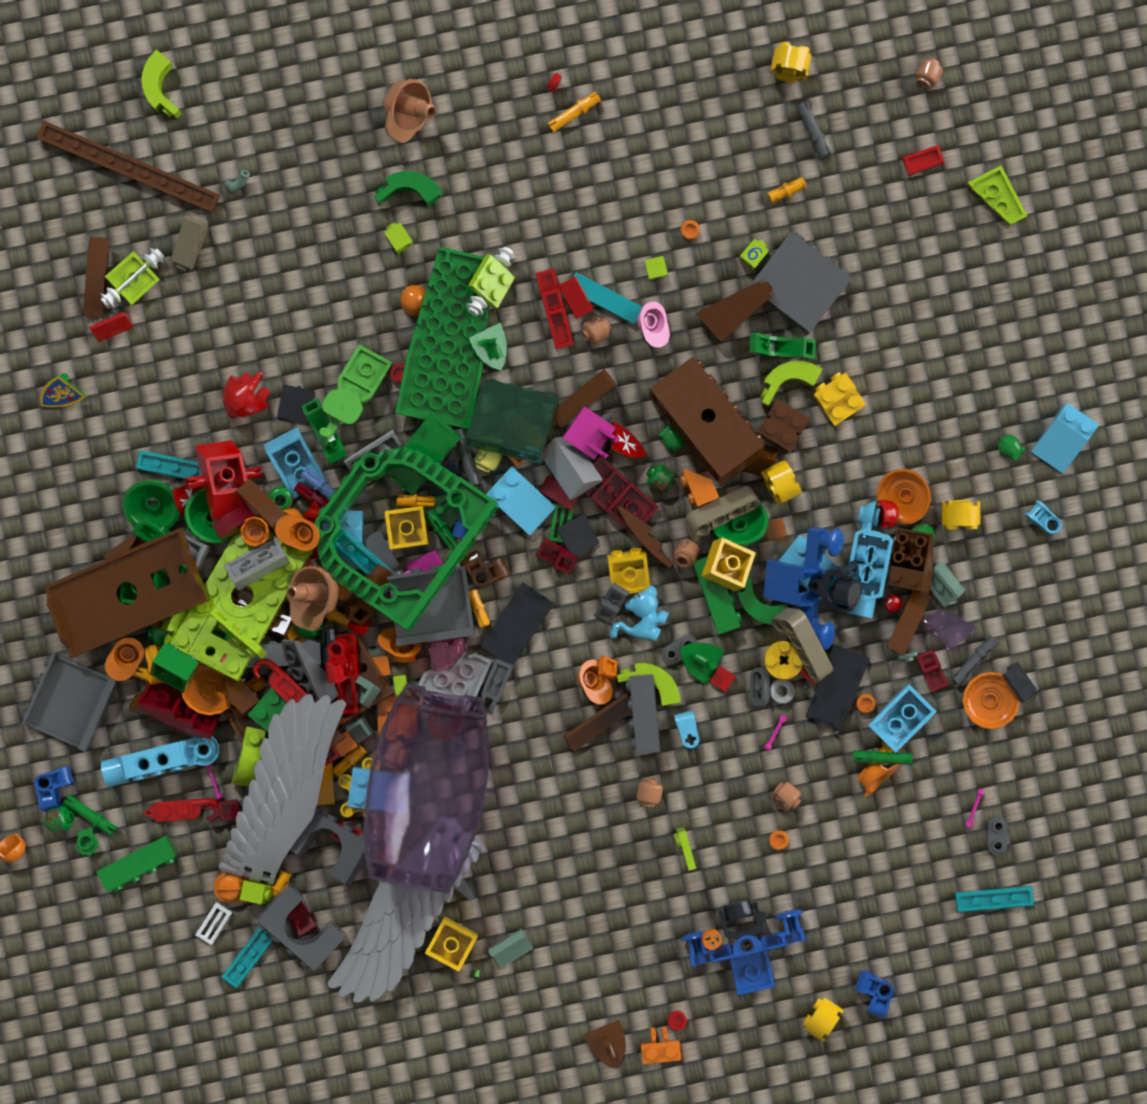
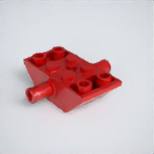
M232 440L196 445L195 451L201 476L186 477L185 484H188L186 485L188 490L204 487L212 520L219 519L230 511L246 505L235 491L248 479L262 478V471L259 472V470H262L261 467L245 469L242 453Z

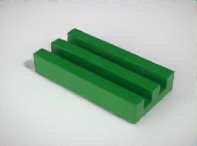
M555 503L554 506L556 508L553 511L549 540L564 543L559 532L557 538H554L558 508H562L559 527L564 523L565 510L568 508ZM573 508L569 510L568 520L572 519Z

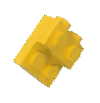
M846 372L844 374L837 373L830 378L832 380L831 383L828 385L822 383L815 388L816 393L813 394V397L833 426H836L866 405Z
M632 548L627 553L615 550L611 552V555H607L611 585L614 582L630 591L629 594L645 591L650 586L645 550Z

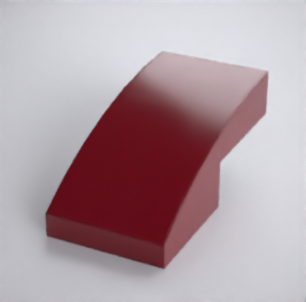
M550 475L546 477L538 490L569 510H572L579 498L578 496L570 501L558 481Z
M243 505L216 520L212 527L221 540L238 534V528L243 526L245 520L255 517V515L247 505Z
M545 538L542 539L535 553V557L552 563V568L569 575L578 560L571 552Z
M934 649L916 656L931 694L949 687Z
M303 900L288 914V918L292 921L300 937L318 928Z

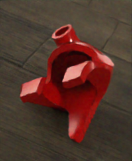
M247 372L239 378L231 375L227 380L222 402L231 419L247 417L268 408L269 405L266 400L271 393L263 386L254 395V391L263 377L262 372L256 373L253 377Z

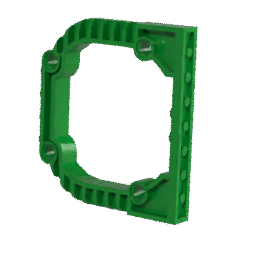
M399 447L382 451L378 455L366 453L360 460H356L351 467L352 471L350 474L344 476L341 480L340 488L337 492L334 491L330 495L327 506L319 510L315 525L320 534L318 554L323 568L340 585L410 633L497 511L499 504L424 453L411 448ZM371 460L376 461V464H375L374 467H372V468H367V467H366V465H367V463H368L369 461H371ZM390 468H405L413 471L445 492L449 506L455 511H460L462 526L468 531L458 546L450 550L445 564H441L437 568L435 578L424 593L418 589L399 592L393 584L388 583L381 587L347 565L339 557L335 546L342 533V523L340 520L368 481L381 479ZM456 496H461L462 501L458 504H454L453 498ZM324 523H330L328 530H321ZM387 591H394V596L391 599L385 598Z

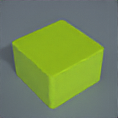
M663 256L645 260L644 264L649 281L667 277L668 272Z
M407 675L394 676L396 696L409 694Z

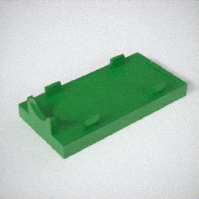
M432 412L403 448L420 451L437 463H440L462 437ZM390 468L386 472L390 476L389 479L396 482L403 491L406 489L411 495H414L426 481L417 473L405 468Z

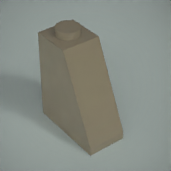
M186 214L171 258L175 267L186 271V268L192 270L209 230L203 221Z

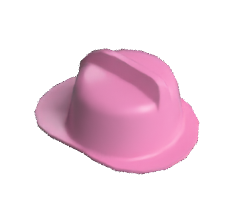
M657 302L645 304L637 317L638 327L643 332L644 338L649 345L660 348L666 345L670 337L665 309Z

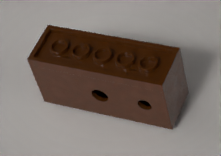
M691 357L650 388V398L721 487L763 455V444L765 442L759 434L755 435L751 430L753 428L751 423L740 416L739 408L728 401L729 396L727 393L716 386L717 381L715 378L704 371L705 366L699 359L696 361L694 357ZM709 418V419H712L713 421L710 422V423H707V422H704L703 420Z

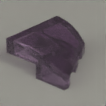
M938 609L924 620L949 651L977 628L975 625L941 609Z

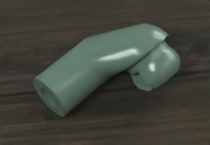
M241 170L237 180H226L224 187L229 192L240 189L245 185L250 173L247 170Z

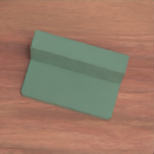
M943 561L938 562L933 567L930 590L945 608L959 598L965 589Z
M521 928L488 948V952L491 957H494L498 966L502 968L530 951L533 947Z

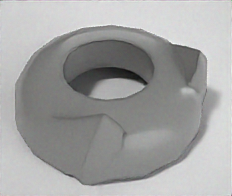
M786 679L774 681L769 689L772 699L777 703L786 704L794 696V687ZM779 686L786 689L784 697H780L776 693V689Z

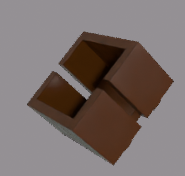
M777 399L756 434H759L763 439L785 452L790 453L799 438L798 435L803 432L810 418Z

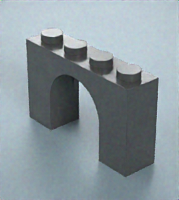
M316 806L313 819L296 840L290 851L304 856L316 835L324 830L334 831L340 838L342 849L329 875L346 885H352L374 844L369 842L370 838L362 833L356 834L353 832V827L346 823L341 825L338 823L339 819L331 814H328V816L323 814V809Z
M288 882L256 916L257 925L263 931L268 930L272 934L273 940L278 944L282 942L287 947L286 951L293 957L295 955L301 959L300 963L305 968H311L315 971L341 943L346 934L338 925L330 920L311 939L298 940L290 936L285 929V920L288 914L303 899V895Z

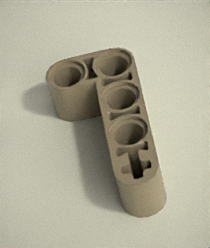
M750 486L739 488L690 512L685 519L686 532L698 546L703 545L710 539L711 530L754 510L759 506L760 500Z
M785 608L772 618L774 628L780 633L788 635L808 675L814 682H820L833 671V667L807 616L801 610Z

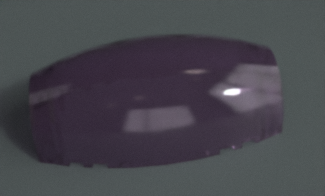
M406 683L391 707L381 729L367 777L363 811V839L368 879L402 888L448 894L469 855L472 842H474L480 824L486 797L489 772V738L487 735L484 699L465 694L459 697L425 690L426 687Z

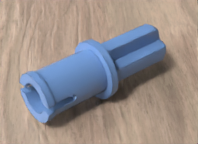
M308 468L301 474V477L313 487V490L320 492L327 500L336 491L324 482V478H319Z

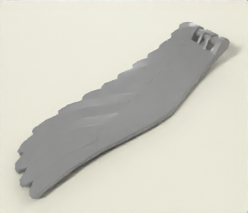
M307 694L298 703L294 699L289 700L280 715L273 714L268 728L269 737L268 739H263L260 747L261 760L255 764V780H251L249 795L243 799V811L237 813V828H232L231 840L227 842L226 847L227 853H223L224 862L219 863V868L223 872L240 878L246 876L249 877V880L257 882L265 881L269 885L274 884L282 861L313 819L326 758L335 730L346 706L345 701L338 700L330 704L331 699L329 695H323L317 702H314L313 695Z
M445 816L441 817L423 841L382 879L350 951L328 982L329 988L341 987L339 994L342 997H347L354 993V1002H363L368 997L371 1002H375L387 990L394 991L401 980L404 969H409L413 963L415 949L423 945L425 930L429 931L432 928L434 916L441 914L444 901H450L454 886L458 887L460 885L462 875L467 874L471 862H477L479 853L485 851L484 844L469 832L465 833L464 829L455 823L451 824ZM445 828L446 831H445V833L442 835V834L440 833V831H442V830ZM458 838H460L461 840H460V842L457 844L455 841H456Z

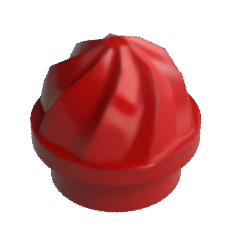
M895 594L887 595L886 599L882 601L890 614L894 611L898 612V609L902 606L901 597Z

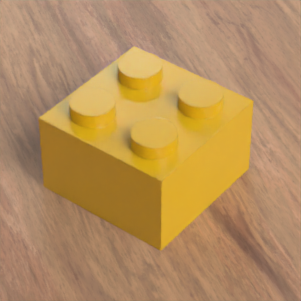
M423 506L385 511L391 551L429 545Z
M717 539L712 543L701 577L732 591L743 589L756 553L727 539Z
M444 916L425 954L460 971L478 934Z

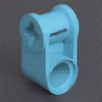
M1039 500L1035 502L1036 505L1029 512L1024 514L1030 522L1047 535L1056 534L1062 527L1060 519ZM1048 521H1053L1056 524L1054 531L1048 529Z
M693 710L674 715L683 745L687 748L696 747L699 743V736ZM688 734L696 737V740L693 741L694 745L685 742Z

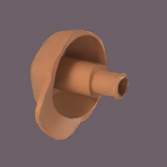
M415 79L400 80L393 83L383 100V108L387 117L385 132L392 139L400 143L409 141L415 132L423 127L425 121L432 119L436 113V108L432 104L427 86Z
M309 566L301 568L293 574L291 585L286 591L287 598L291 604L290 617L292 622L301 628L316 631L320 627L325 615L330 614L335 609L339 595V585L324 568Z

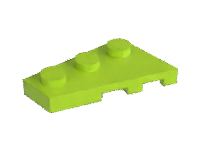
M1002 166L966 183L1009 226L1027 217Z
M215 607L212 609L210 614L219 623V629L225 634L230 632L233 635L232 639L241 646L243 643L247 646L246 651L251 656L255 657L257 655L261 659L264 658L267 653L243 631H240L229 619L227 620Z
M684 827L676 828L677 833L673 834L677 847L682 849L688 870L696 869L686 830Z

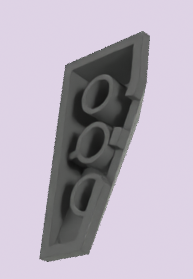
M284 639L281 641L284 658L289 664L287 674L307 694L313 695L314 702H317L323 695H329L331 701L336 698L338 693L335 689V684L327 682L326 672L297 640Z

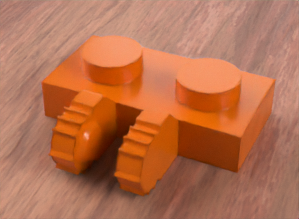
M667 1026L662 1027L664 1041L656 1042L655 1027L650 1028L652 1042L641 1043L643 1064L680 1061L679 1040L668 1041Z

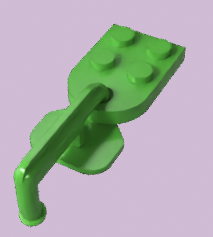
M360 344L358 345L339 376L338 389L330 391L322 403L323 411L333 417L327 428L323 427L319 431V444L322 447L328 444L341 422L351 425L358 420L363 411L362 404L372 399L392 366L391 361Z

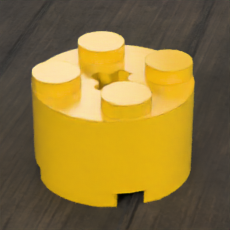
M787 42L780 43V46L776 47L773 52L770 74H776V79L785 82L797 83V79H802V82L806 81L812 57L809 53L810 49L806 46H791Z
M785 460L761 472L765 480V487L768 492H772L773 500L777 506L802 494L800 485L796 483L795 475Z
M948 500V504L945 501H941L942 525H945V528L948 530H956L958 526H964L966 529H978V525H980V501L975 500V504L970 502V500Z
M775 642L764 653V667L774 678L790 679L795 677L802 669L803 663L792 642ZM787 656V664L780 665L779 662L781 660L779 657Z
M825 997L817 999L813 1006L815 1009L812 1016L808 1014L802 1023L805 1026L803 1030L823 1043L825 1041L823 1038L824 1034L829 1036L840 1018L837 1015L838 1012L843 1013L844 1009Z

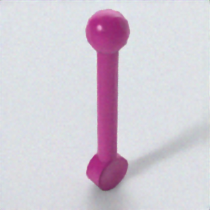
M784 714L780 715L777 727L769 742L764 745L767 751L771 750V744L782 723L787 720V716Z
M212 763L209 765H204V767L208 769L216 793L215 798L216 800H221L223 796L221 793H219L211 769Z
M978 789L976 792L977 798L969 820L965 822L967 827H972L974 824L972 820L980 798L984 795L982 789Z

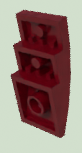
M599 455L592 463L603 481L584 493L629 532L630 530L626 527L615 508L617 505L646 523L659 506L602 456Z
M148 681L137 702V707L162 722L189 734L209 740L222 716V713L215 715L197 713L188 707L180 691L165 683L151 685Z

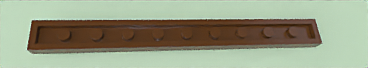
M44 121L37 136V139L211 213L214 212L220 195L49 122Z

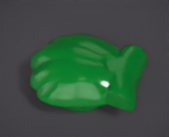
M667 424L658 433V436L662 438L668 450L677 451L683 448L685 441L670 424Z
M1005 435L999 439V452L1012 458L1014 462L1026 450L1013 435Z
M93 827L76 831L78 836L77 850L82 855L90 856L98 848V840L93 834Z

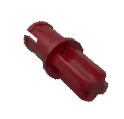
M300 482L294 487L296 493L308 500L307 503L317 501L320 509L326 507L329 503L326 498L317 493V490L312 491Z

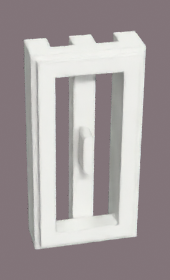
M216 902L197 931L196 936L213 945L233 912ZM217 908L220 909V912L214 919L206 934L202 935L201 933L203 932L204 928L210 921L211 917L213 916ZM223 913H226L225 918L223 919V921L221 922L218 929L216 930V932L210 940L208 936L214 929L215 925L217 924Z

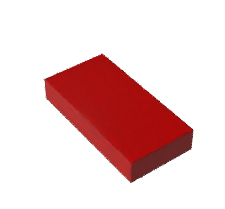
M938 145L902 157L908 176L945 163Z
M576 276L558 285L576 319L594 310Z

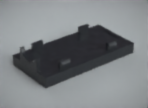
M522 582L480 646L500 660L514 665L555 603Z
M833 644L828 656L833 671L818 682L805 716L842 730L870 658Z

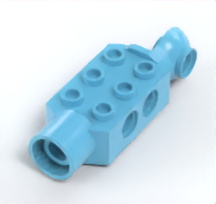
M877 501L870 502L860 508L858 523H862L861 530L855 532L849 563L856 561L859 565V569L854 572L857 573L856 577L853 579L861 582V596L857 605L848 614L873 618L876 599L884 595L894 542L888 534L872 531L873 526L878 525L880 508H876Z
M213 736L210 740L193 737L192 739L101 761L103 779L107 787L131 782V780L136 781L147 778L148 773H151V776L164 774L168 768L172 772L184 769L185 766L209 765L218 757L219 744ZM202 744L207 745L209 748L206 755L200 752ZM163 755H166L168 758L167 764L163 762ZM145 759L149 762L148 768L144 766Z

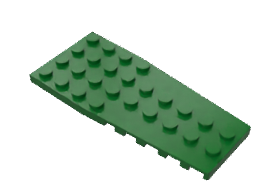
M444 247L438 248L406 356L395 414L426 420L433 412L449 426L470 430L483 362L475 354L468 338L487 328L489 304L486 303L487 308L481 309L483 315L478 316L470 314L466 304L472 303L470 300L471 296H478L468 285L482 263L483 256Z

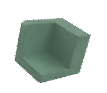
M359 675L356 683L361 685L359 703L370 708L381 688Z
M361 717L345 729L351 733L357 744L374 733L364 717Z

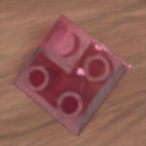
M468 636L430 641L429 652L432 671L452 669L468 648Z

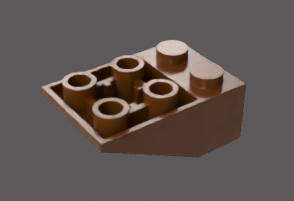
M896 527L885 584L929 593L933 575V534Z

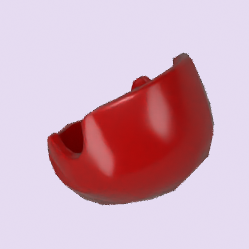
M877 500V503H880V506L876 507L880 508V526L883 529L894 527L899 519V510L896 503L890 500Z

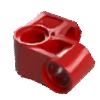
M340 637L329 644L327 648L329 662L325 663L327 682L330 684L344 682L353 672L349 642L345 638ZM335 644L341 647L342 652L337 651Z

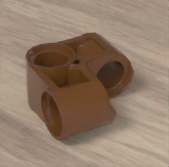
M478 549L469 553L462 560L473 582L481 588L511 575L502 557L485 566ZM481 573L487 576V580L482 584L476 580L477 576Z

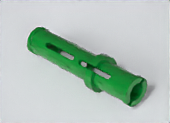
M436 510L428 512L425 517L433 526L435 534H439L449 550L455 549L459 543L452 536L448 529V524L442 521ZM467 553L462 558V560H464L468 556Z
M874 749L871 751L854 750L853 762L871 763V765L881 763L912 766L913 755L912 753L876 752Z
M71 794L67 796L73 803L65 799L63 805H66L92 823L94 828L98 827L110 837L114 834L108 827L116 831L118 826L106 820L103 814L96 813Z

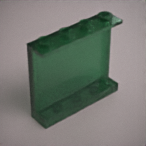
M484 378L467 432L466 446L541 464L556 406L558 407L559 395L549 391H538L532 387L525 388L514 383L507 384L496 379Z

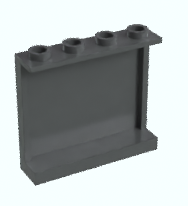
M791 232L750 285L761 280L767 281L773 287L772 291L775 295L766 303L809 335L852 278L846 269L842 267L839 269L835 266L833 259L828 256H822L816 246L812 244L809 246L804 242L805 239L800 234Z
M460 563L457 565L410 633L395 623L397 646L473 636L475 634L465 565L460 566ZM440 565L430 566L428 571H422V568L410 569L411 573L403 574V570L391 572L392 576L387 577V580L399 592L418 589L424 593L435 578V572ZM390 590L392 598L394 596V591Z
M52 653L45 661L46 669L44 674L41 673L38 677L37 684L39 685L36 691H33L30 695L29 701L31 703L28 709L26 708L22 713L21 719L23 721L21 724L28 725L76 746L81 751L87 752L91 747L119 681L113 680L108 675L62 655Z

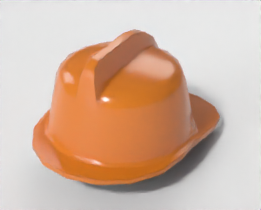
M285 515L276 523V536L286 545L302 551H310L319 543V530L311 521L295 515Z
M396 628L385 629L379 634L378 643L380 647L389 652L395 661L399 663H413L415 661V656L421 649V643L397 646Z
M134 638L119 640L106 659L105 670L107 675L116 681L129 679L143 659L144 648L142 644Z
M587 660L582 664L578 673V684L590 701L598 705L606 704L612 697L611 683L609 679L598 675L599 661Z
M877 763L875 765H867L857 777L866 790L864 796L867 797L872 794L884 780L899 768V764L889 769Z
M222 873L214 881V894L222 902L246 903L248 901L240 900L243 881L253 880H249V877L246 876L240 878L229 873Z

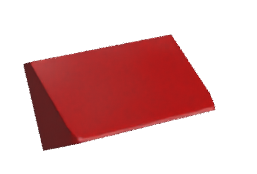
M123 312L91 325L89 328L96 340L101 342L130 330L133 326L129 316Z

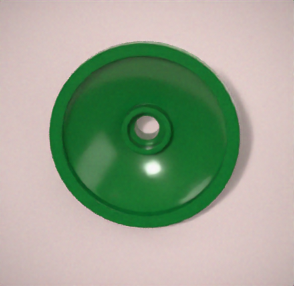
M142 480L133 484L126 491L123 498L122 508L124 515L133 526L146 516L158 526L163 524L169 529L176 523L180 515L175 507L172 488L158 480Z
M205 489L197 491L190 497L185 506L184 517L188 529L196 538L206 543L219 544L230 540L234 536L232 535L220 540L212 527V524L218 519L213 520V522L207 520V517H211Z
M759 504L754 510L712 531L718 539L724 538L740 546H748L759 541L766 533L768 514L765 508Z

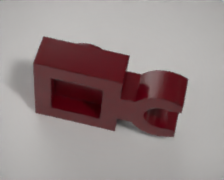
M238 799L218 801V807L216 808L212 805L206 806L205 810H213V815L206 817V819L212 821L217 816H220V821L236 819L239 812Z

